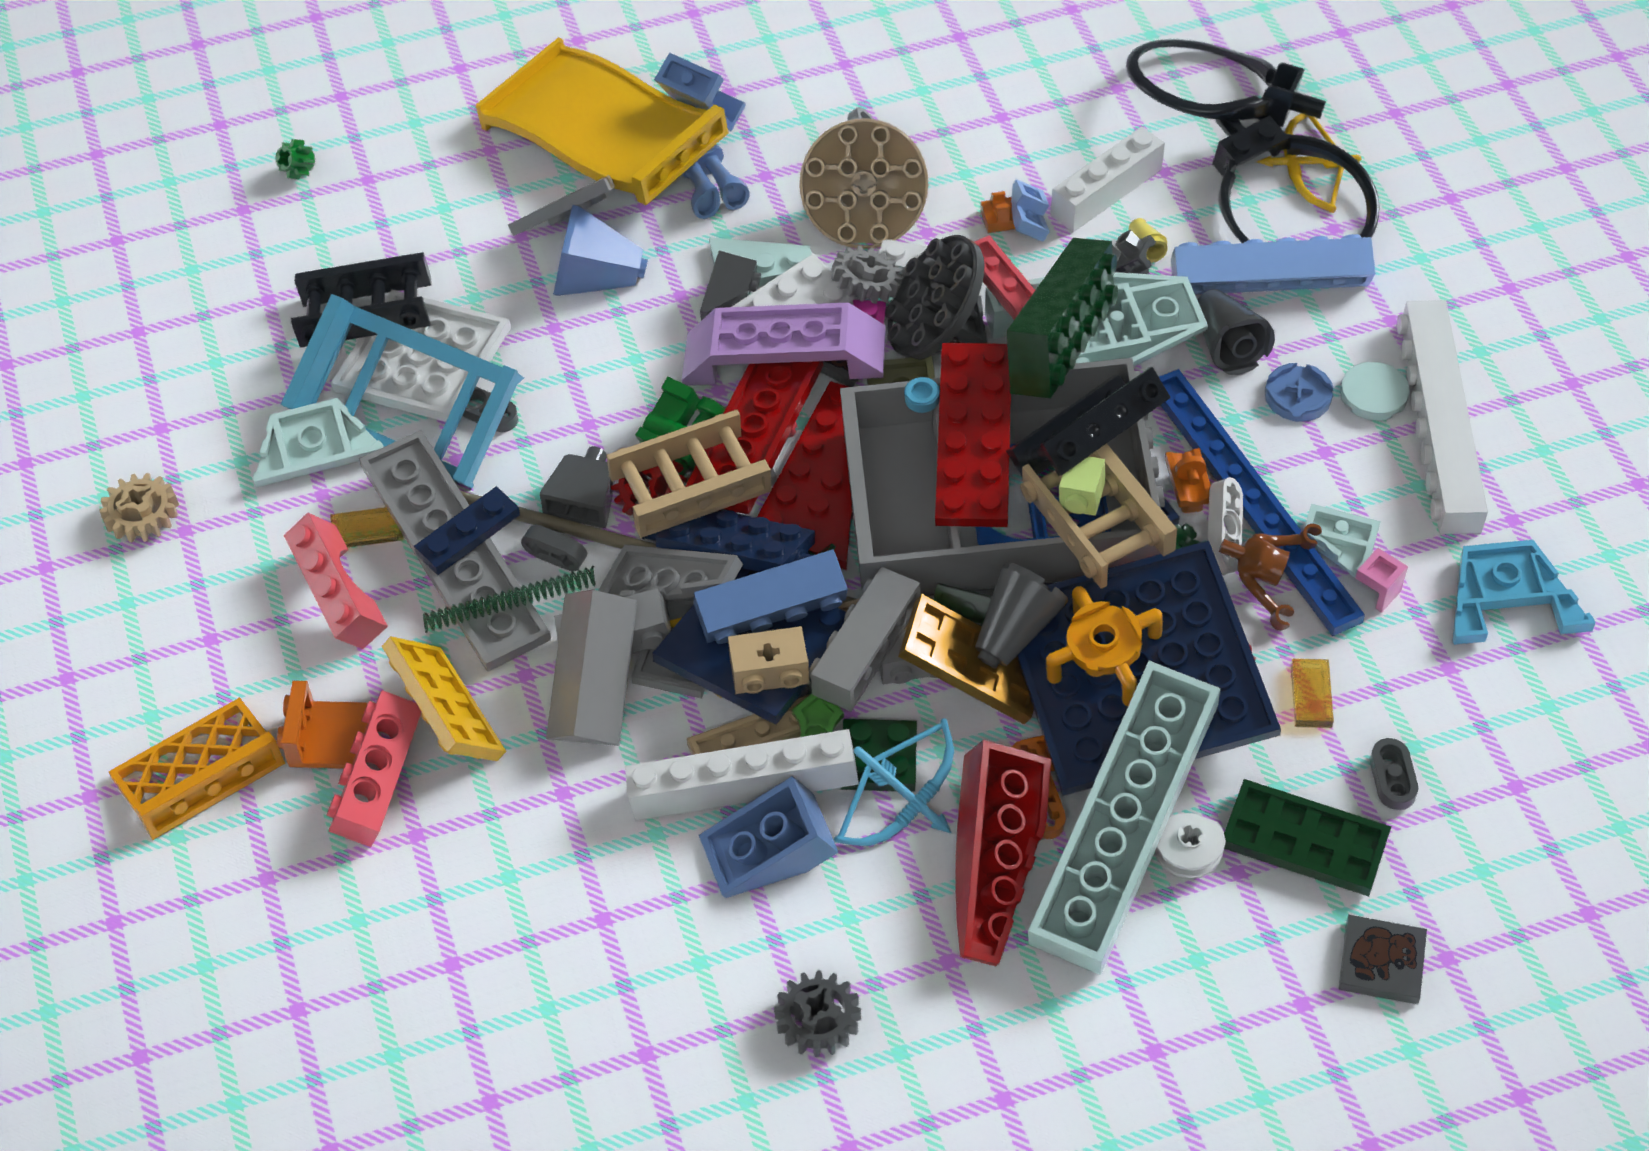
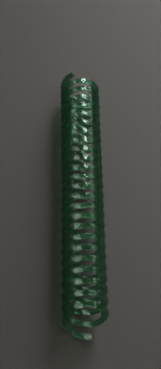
M592 565L590 570L585 567L583 572L578 569L577 576L571 571L570 577L564 573L563 579L559 575H557L556 581L550 577L549 583L543 579L542 585L539 581H536L535 587L532 583H529L528 588L522 585L521 590L515 587L514 592L509 588L507 594L502 590L500 596L495 592L493 598L488 594L486 600L481 596L479 602L474 598L472 604L467 600L465 606L460 602L458 608L453 604L451 610L445 606L444 612L438 608L437 614L431 610L430 617L428 613L424 612L425 633H428L427 621L431 630L435 631V621L438 628L442 629V619L445 626L449 627V617L452 624L456 625V615L459 622L463 623V613L466 620L470 621V611L474 619L478 618L477 609L480 616L484 618V607L487 614L491 616V605L494 612L498 614L497 600L501 610L505 612L504 598L508 608L512 610L511 596L515 606L519 608L518 594L522 604L526 606L525 592L531 604H533L532 591L536 600L540 602L539 589L543 598L547 600L546 587L550 597L554 598L553 585L557 595L561 596L560 583L564 593L568 594L566 579L571 591L575 592L573 577L580 591L582 589L580 576L585 588L588 589L589 587L587 574L592 586L595 587V566Z

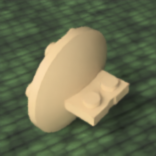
M868 118L852 119L831 127L812 144L801 167L800 195L809 219L823 235L846 247L877 248L881 247L883 240L896 241L916 223L927 199L928 172L924 158L917 145L902 130L881 120ZM852 243H871L873 245H854Z

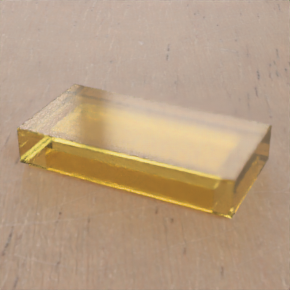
M386 507L330 514L331 523L335 524L347 548L404 540L403 534Z
M1292 658L1290 666L1295 727L1332 728L1334 716L1329 660Z

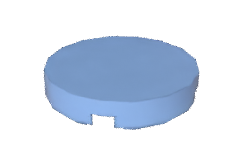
M1288 363L1277 367L1269 375L1264 391L1266 402L1273 412L1282 418L1299 422L1317 419L1329 410L1333 398V385L1326 373L1306 364V367L1297 366L1298 363Z

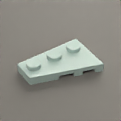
M709 237L713 264H715L719 250L756 260L757 273H761L759 287L764 286L812 254L810 246Z

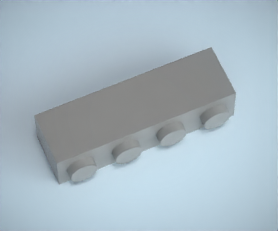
M882 566L874 578H868L856 605L852 604L848 608L844 624L839 631L835 630L831 634L827 643V650L821 659L816 658L810 667L809 678L811 679L812 695L852 712L907 626L914 603L920 597V582Z

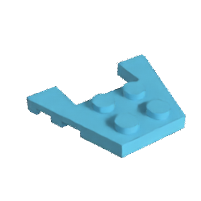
M1534 540L1463 546L1460 558L1452 639L1454 645L1486 642L1488 630L1481 610L1550 604L1560 635L1592 632L1595 620L1590 613L1585 614L1578 605L1579 598L1572 589H1566L1558 579L1559 572Z

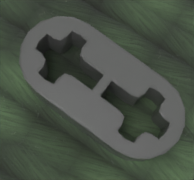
M537 524L530 526L521 539L522 547L529 554L569 571H577L588 554L585 547L577 540Z

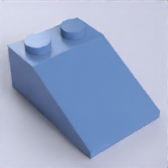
M793 776L699 834L721 894L725 898L806 873L839 853L814 793Z

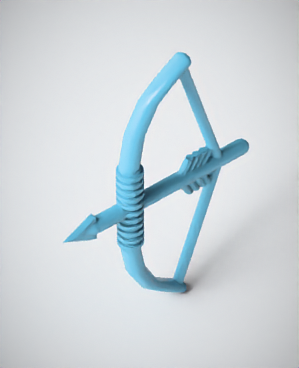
M945 718L941 719L939 724L875 757H871L859 746L854 748V754L866 764V767L838 836L834 837L836 843L857 846H872L889 840L904 827H907L911 820L914 819V816L916 817L917 813L920 812L933 823L931 828L951 833L944 814L938 816L927 806V802H930V799L934 797L933 795L939 792L952 766L954 746L948 722ZM942 729L946 743L942 764L933 779L928 780L924 787L918 791V794L915 795L895 778L896 767L886 758ZM868 777L879 787L889 784L908 801V805L902 809V812L898 813L895 821L881 832L864 838L844 837Z

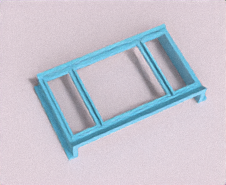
M331 294L280 405L294 409L317 402L352 324L377 334V337L345 404L352 416H354L389 339L469 372L434 447L436 454L442 461L479 378L495 383V386L458 467L442 461L455 482L472 489L475 476L515 388L524 377L515 369L505 365L500 367L360 309L345 299ZM366 428L377 441L380 440L383 443L384 447L396 442Z

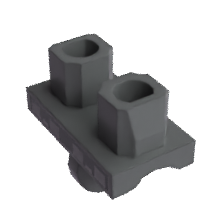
M1131 229L1122 233L1115 243L1118 250L1112 244V254L1117 256L1115 272L1149 274L1151 262L1147 259V250L1154 246L1156 241L1150 235L1139 239Z

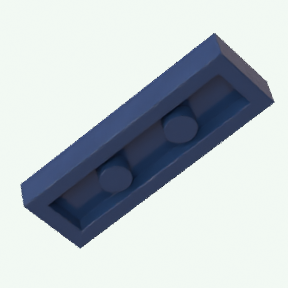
M496 486L414 545L415 554L432 571L439 575L520 516L519 507Z

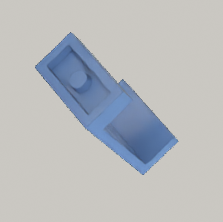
M670 52L654 79L671 98L705 110H708L714 104L724 108L729 131H732L746 106L745 102L718 91L724 81L719 74Z

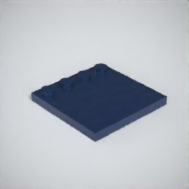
M741 568L735 579L758 572ZM694 604L652 653L653 662L777 725L808 685H799L795 688L783 687L762 690L753 694H736L728 642L723 644H717L716 641L707 643ZM819 608L807 612L808 615L798 621L787 622L784 619L772 623L773 626L765 631L802 626L810 670L813 661L816 658L821 659L827 650L826 647L831 634L835 630L839 631L844 624L846 611L839 608L822 611ZM748 630L737 635L750 634L752 631Z

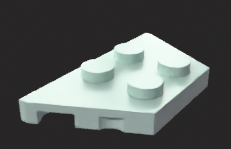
M338 398L271 414L266 427L267 436L263 440L259 452L261 457L257 472L253 474L254 484L257 488L358 462L359 458L384 446L380 440L377 441L366 430L365 425L357 417L352 416L348 412V408Z

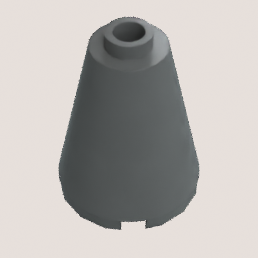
M1217 289L1208 290L1197 299L1208 324V329L1203 332L1213 363L1229 375L1243 374L1259 366L1257 361L1264 354L1268 357L1275 343V333L1265 318Z
M1005 562L1001 568L975 648L980 652L977 658L994 669H997L999 664L1006 667L1066 606L1069 601L1067 596L1057 587H1054L1052 592H1050L1049 587L1044 584L1045 579L1018 564L1011 562L1009 565Z

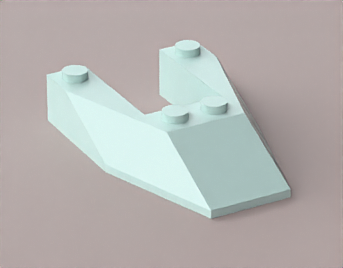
M1115 272L1113 275V285L1118 287L1117 302L1111 306L1105 321H1101L1097 327L1096 335L1090 338L1085 352L1080 353L1076 363L1132 358L1135 367L1206 331L1208 324L1188 277ZM1044 277L1027 281L1036 290ZM986 288L985 317L993 339L1007 336V329L1014 320L991 291Z

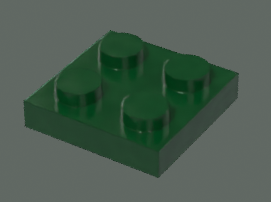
M843 719V730L849 729L853 750L859 746L871 757H875L916 736L917 721ZM917 742L886 758L896 767L895 778L911 792L916 790ZM855 755L859 783L866 764ZM869 777L863 789L867 791H896L889 784L879 787ZM858 785L841 787V790H857Z

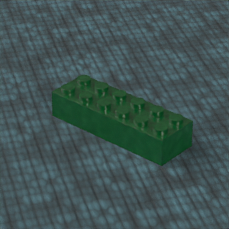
M1072 238L1007 329L1010 394L1051 399L1058 387L1064 384L1065 376L1070 369L1075 367L1076 359L1080 353L1085 352L1088 341L1096 335L1097 327L1101 321H1105L1109 309L1117 302L1118 287L1113 285V275L1117 267V256L1112 254V241Z

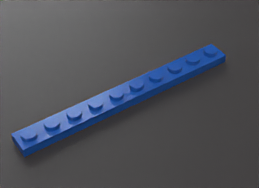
M1177 369L1159 376L1171 397L1161 404V407L1193 449L1200 448L1206 467L1216 481L1231 477L1239 483L1243 493V517L1256 534L1262 533L1276 536L1300 534L1301 529L1182 372ZM1300 544L1277 547L1290 552L1284 572L1332 636L1363 623L1365 614L1315 548L1310 550L1304 549Z

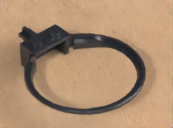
M1184 39L1155 40L1136 47L1126 60L1127 74L1142 92L1167 107L1202 118L1240 121L1253 118L1262 120L1270 115L1278 126L1283 127L1291 110L1320 119L1326 103L1324 100L1298 93L1305 69L1281 62L1276 70L1272 64L1262 58L1209 43ZM1181 47L1202 50L1223 56L1245 66L1257 74L1267 84L1268 88L1261 98L1255 95L1219 104L1196 103L1172 95L1153 84L1142 73L1138 60L1145 52L1155 48Z
M1270 115L1246 128L1240 121L1215 120L1228 136L1219 141L1212 163L1223 177L1218 194L1219 208L1229 229L1241 243L1249 239L1237 225L1230 201L1231 189L1236 179L1234 173L1236 166L1238 167L1267 151L1275 157L1279 155L1281 150H1287V155H1303L1326 159L1347 170L1359 184L1366 201V222L1360 236L1361 238H1372L1379 220V198L1370 175L1353 156L1340 147L1322 139L1305 135L1285 134Z

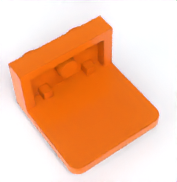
M292 681L290 695H285L283 701V714L286 717L284 726H279L277 732V745L279 749H283L288 766L344 769L346 762L353 764L356 754L351 753L350 749L357 732L364 733L367 723L362 722L361 719L368 703L314 701L308 681Z

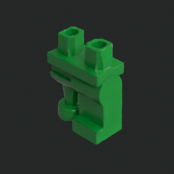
M667 376L661 387L663 390L662 395L635 436L642 443L688 427L687 424L696 410L700 413L691 425L723 414L725 408L706 396H702L699 399L693 388ZM691 454L674 461L683 465L684 469L678 473L682 476L685 475L687 470L693 472L696 466Z

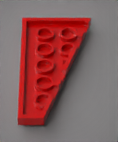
M830 381L757 517H764L769 521L783 524H796L801 528L815 530V544L809 551L816 555L832 543L836 546L834 551L840 568L847 570L852 499L840 388H847L849 386Z

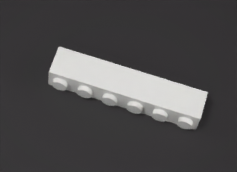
M849 729L625 766L627 797L636 821L749 803L791 776L812 792L859 785Z

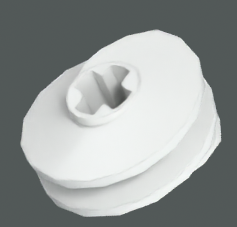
M1178 813L1170 816L1155 850L1157 861L1165 870L1175 876L1185 878L1204 876L1214 870L1222 859L1226 843L1224 831L1218 822L1194 813Z

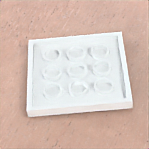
M391 290L385 302L404 299V292ZM423 297L430 319V326L411 330L490 362L511 329L508 318ZM377 335L362 337L358 340L330 383L333 392L346 396L350 395ZM389 339L361 400L446 422L469 372Z

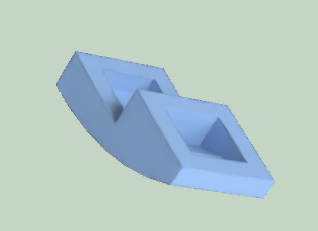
M1016 179L1013 183L1011 199L1015 229L1020 233L1044 242L1050 231L1043 215L1050 205L1043 190Z

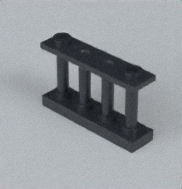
M424 252L295 273L294 282L303 307H307L306 316L291 318V324L299 347L308 346L322 315L320 313V306L328 302L331 294L345 299L352 305L355 298L372 296L371 305L358 308L409 329L430 326V319L423 296L417 297L418 288L431 286L432 280ZM391 290H404V299L385 302V293H390ZM352 324L345 340L377 334Z
M1149 367L1127 384L1124 383L1120 374L1114 375L1013 445L1006 452L1021 477L1022 467L1027 464L1031 466L1037 475L1052 465L1058 476H1061L1171 397L1153 367Z

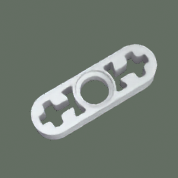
M1231 477L1212 483L1209 490L1208 541L1211 544L1222 576L1236 572L1238 565L1237 559L1219 552L1223 539L1242 546L1243 493L1239 483Z

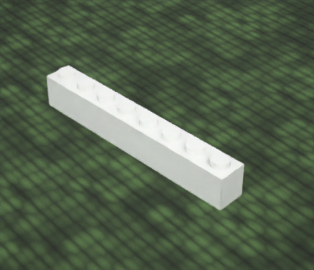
M1406 301L1403 314L1398 315L1397 331L1404 338L1402 341L1403 360H1408L1406 380L1409 386L1413 387L1411 409L1413 412H1417L1416 436L1417 438H1422L1423 442L1420 456L1422 465H1427L1428 470L1425 479L1426 491L1432 492L1433 497L1430 506L1432 520H1437L1439 534H1481L1488 509L1447 301Z

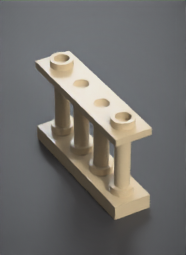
M738 409L607 454L608 471L611 481L613 482L625 477L639 503L633 506L635 529L640 538L772 491L771 469L766 460L751 464L737 440L738 437H741V420ZM724 443L737 469L718 475L704 449ZM691 454L705 481L685 487L672 461ZM658 466L672 492L652 499L639 472Z
M1108 444L1092 453L1090 457L1105 459L1106 482L1101 498L1106 495L1114 496L1121 504V507L1081 527H1078L1069 516L1071 512L1065 511L1050 492V489L1060 485L1062 475L1058 476L1057 472L1053 471L1039 478L1029 464L1023 466V483L1020 484V489L1027 502H1033L1079 560V565L1084 575L1089 579L1093 578L1101 589L1107 586L1108 565L1146 545L1155 546L1163 557L1176 550L1177 528ZM1127 519L1135 521L1141 529V532L1100 553L1088 540Z

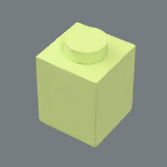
M1088 456L1062 475L1059 485V503L1065 511H1070L1074 514L1096 516L1106 482L1105 459Z

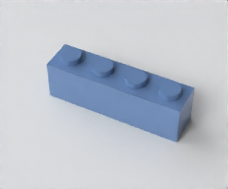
M833 549L694 592L693 603L707 643L716 641L717 644H723L728 642L729 636H736L748 630H751L752 633L762 632L773 626L772 623L786 619L787 622H794L806 617L809 611L819 608L822 611H830L842 605V601L846 600L848 588Z

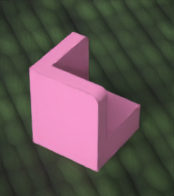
M1377 548L1357 570L1355 578L1379 593L1376 609L1383 612L1401 592L1408 566Z

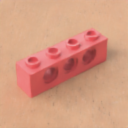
M384 690L381 691L376 703L369 700L361 719L362 722L367 723L364 733L357 732L350 749L351 753L356 754L353 764L346 762L338 784L344 786L341 796L334 795L326 815L333 818L328 832L369 847L373 845L383 824L421 715V710L417 703ZM378 732L386 733L391 739L381 737ZM366 763H373L380 770H373ZM355 794L365 796L369 802L359 801Z

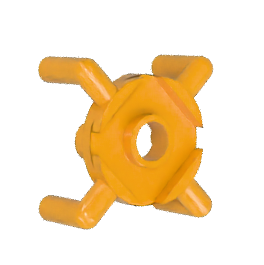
M1077 586L1072 591L1074 616L1067 630V646L1047 655V679L1050 683H1059L1062 679L1061 665L1071 660L1093 677L1116 673L1122 684V702L1129 706L1137 688V680L1129 666L1140 656L1142 629L1147 627V634L1151 639H1159L1162 636V612L1157 608H1153L1135 616L1132 611L1123 606L1119 608L1110 605V602L1104 601L1093 603L1086 589L1082 586ZM1106 631L1113 634L1115 638L1109 644H1099L1094 640V636L1099 632Z

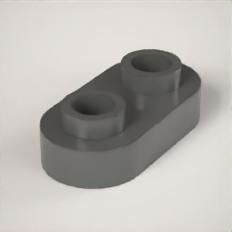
M1385 738L1379 740L1373 746L1370 756V765L1379 799L1388 808L1394 810L1407 809L1413 805L1418 793V783L1410 752L1407 746L1397 739ZM1383 760H1391L1394 764H1387ZM1392 792H1399L1402 796L1395 795Z

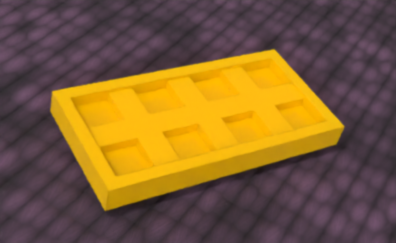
M390 636L381 647L389 658L390 666L399 674L404 682L407 694L415 700L420 708L423 720L431 726L438 737L439 746L451 755L457 754L475 759L498 761L506 750L441 647Z

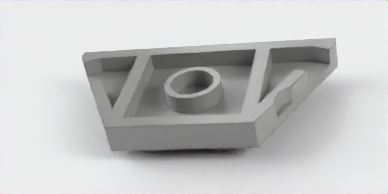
M608 175L508 224L512 235L515 236L547 220L550 226L570 216L572 205L579 206L585 210L606 199L605 193L615 187L613 180Z

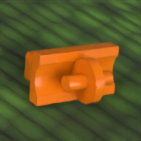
M1200 448L1184 453L1166 452L1165 462L1178 507L1181 508L1182 513L1200 512L1203 510L1204 504H1209V490L1211 486L1206 471V463L1202 458Z

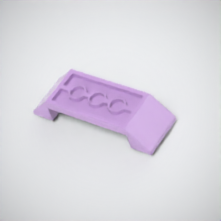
M849 302L715 308L687 333L682 383L685 385L716 384L718 365L847 360L849 379L883 378L886 327L883 323Z

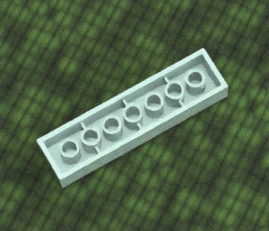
M1148 661L1029 927L1028 945L1099 975L1102 974L1218 707L1220 688Z

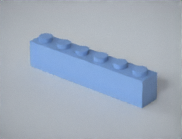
M1357 234L1346 235L1341 239H1328L1326 236H1316L1309 240L1296 241L1295 238L1288 237L1279 239L1276 242H1263L1260 239H1251L1241 244L1217 241L1211 245L1200 246L1194 242H1187L1174 247L1170 258L1172 276L1188 277L1195 295L1203 294L1212 289L1220 290L1223 293L1360 287L1369 286L1375 276L1371 237L1361 238Z

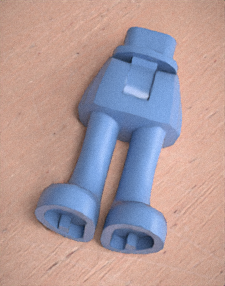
M717 144L682 174L685 178H690L695 187L691 199V207L694 214L701 219H707L716 214L720 206V196L725 206L731 210L743 207L750 197L746 184L738 177L731 175L721 164L724 155L722 149ZM710 173L712 174L713 178L715 179L718 185L719 191L706 175Z

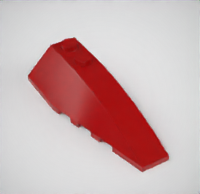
M982 740L964 755L957 822L955 894L960 958L996 967L1000 964L1014 923L1012 918L1016 906L1022 900L1025 891L1023 886L1027 874L1033 868L1036 859L1034 854L1038 842L1042 840L1046 830L1051 759L987 740Z

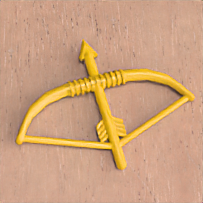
M1302 113L1291 119L1284 131L1285 134L1293 135L1296 125L1308 117L1324 139L1336 145L1315 117ZM1283 150L1285 157L1268 156L1256 161L1273 167V165H1287L1289 177L1297 192L1304 199L1331 213L1336 211L1335 203L1344 170L1340 165L1317 157L1287 155V150ZM1351 155L1358 162L1361 161L1360 155ZM1300 164H1322L1327 169L1338 168L1330 203L1315 197L1306 188L1301 178Z

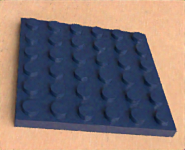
M1209 541L1176 549L1164 557L1158 554L1108 568L1107 586L1102 589L1093 578L1089 579L1085 575L1047 585L1050 592H1052L1054 587H1057L1067 596L1069 601L1053 620L1017 655V659L1063 796L1092 788L1128 708L1122 702V684L1116 673L1093 677L1071 660L1061 665L1062 679L1059 683L1053 684L1047 679V655L1067 646V630L1074 616L1072 591L1077 586H1082L1086 589L1093 603L1104 601L1110 602V605L1119 608L1123 606L1132 611L1135 616L1153 608H1157L1162 612V636L1159 639H1151L1147 634V627L1142 629L1140 656L1129 666L1137 680V686L1148 661L1220 688L1218 707L1195 759L1281 735L1280 724ZM1106 631L1099 632L1094 636V640L1099 644H1109L1115 638L1113 634Z

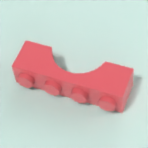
M307 513L284 534V537L334 637L364 649L388 626L375 600L366 595L344 570L340 557L348 551V548L336 525Z

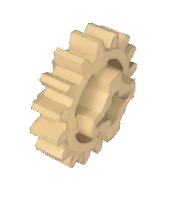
M146 473L143 479H138L135 474H131V481L125 482L120 478L117 489L113 487L107 488L110 497L101 498L100 501L103 508L99 510L107 531H113L117 539L122 538L126 534L128 541L131 543L135 540L136 536H141L143 542H146L150 533L157 537L161 536L160 528L162 526L171 528L172 525L169 518H176L178 516L176 507L179 506L172 485L170 483L165 484L161 476L152 481L150 473Z

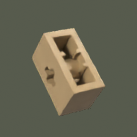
M802 626L728 637L729 656L736 694H753L762 690L783 687L795 688L799 685L809 684V666Z

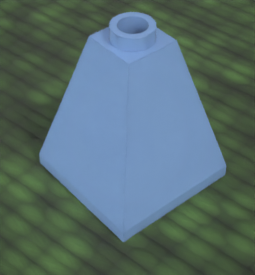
M572 205L553 295L561 296L635 286L637 277L644 279L648 259L642 258V248L581 207Z

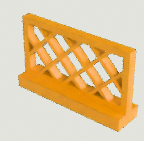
M239 697L113 768L108 773L143 823L149 836L154 840L284 765L285 761L275 738L269 731H265ZM240 712L242 718L238 726L224 725L225 720ZM210 734L206 744H191L193 738L198 735ZM219 735L234 736L230 746L215 744ZM244 736L257 737L249 743L240 746ZM168 752L177 753L173 763L158 762L160 757ZM187 753L201 754L197 765L182 764ZM211 755L224 756L214 763L207 765ZM135 771L143 772L139 782H126L122 779ZM154 772L168 773L164 784L149 783ZM178 774H193L174 784ZM144 793H159L140 804Z

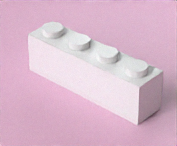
M1140 127L1052 189L1050 216L1070 231L1075 232L1161 171L1165 142L1144 127Z

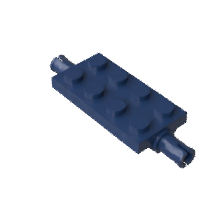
M718 510L640 539L656 541V548L737 555L743 564L741 568L761 572L813 556L808 554V551L815 544V530L801 528L796 524L769 521L764 517L741 515L732 510Z

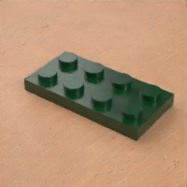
M1244 779L1224 832L1226 840L1224 849L1369 897L1391 826Z

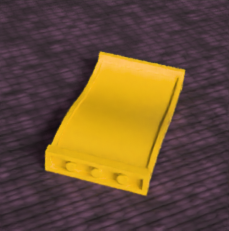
M559 37L475 105L482 130L487 131L494 126L518 134L539 145L564 163L595 181L610 175L615 189L633 193L636 196V200L644 205L649 204L729 133L724 108L714 104L711 108L705 110L677 101L643 82L622 67L598 55L565 46L563 39Z

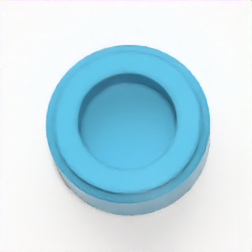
M918 377L912 379L904 389L905 403L914 412L926 413L935 409L939 404V386L930 378Z

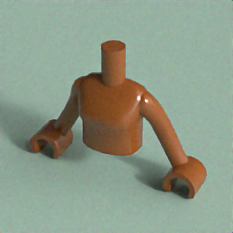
M1308 524L1300 534L1295 535L1254 534L1245 542L1244 546L1223 539L1219 548L1220 553L1238 560L1237 571L1242 583L1271 614L1270 623L1276 630L1282 631L1290 626L1288 622L1282 621L1279 618V614L1290 617L1294 614V609L1289 605L1278 606L1255 579L1277 586L1283 575L1290 553L1277 547L1300 544L1304 549L1310 550L1315 548L1318 542L1311 540L1307 533L1319 536L1322 533V529L1317 524Z

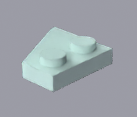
M1311 504L1305 526L1312 523L1319 525L1322 529V533L1319 536L1307 533L1311 540L1318 542L1315 549L1353 577H1356L1357 570L1372 555L1381 521Z

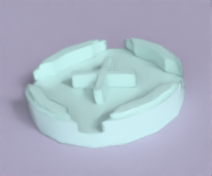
M1364 362L1353 366L1345 373L1340 393L1342 402L1345 406L1347 403L1352 408L1351 412L1358 417L1368 420H1387L1392 418L1393 414L1401 413L1405 409L1410 390L1409 383L1404 375L1393 366L1381 362Z

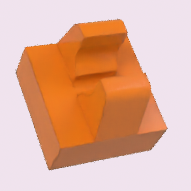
M1005 191L991 193L990 200L981 202L980 211L987 233L1015 229L1012 217V197L1005 198Z

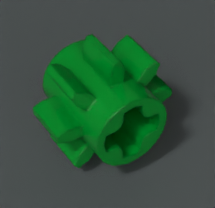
M291 139L290 143L282 142V147L276 153L278 170L287 172V178L300 179L301 175L309 176V171L315 165L313 148L304 146V140Z

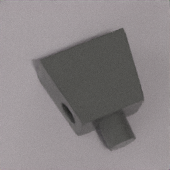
M592 446L588 448L585 457L573 454L565 455L541 489L540 499L543 513L606 529L614 492L611 490V486L615 484V481L612 482L609 477L608 463L605 462L607 453L599 447Z

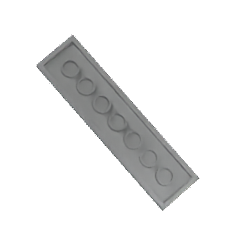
M422 430L359 458L361 468L414 554V545L469 506ZM490 538L439 575L432 571L416 555L486 671L551 640L550 631Z

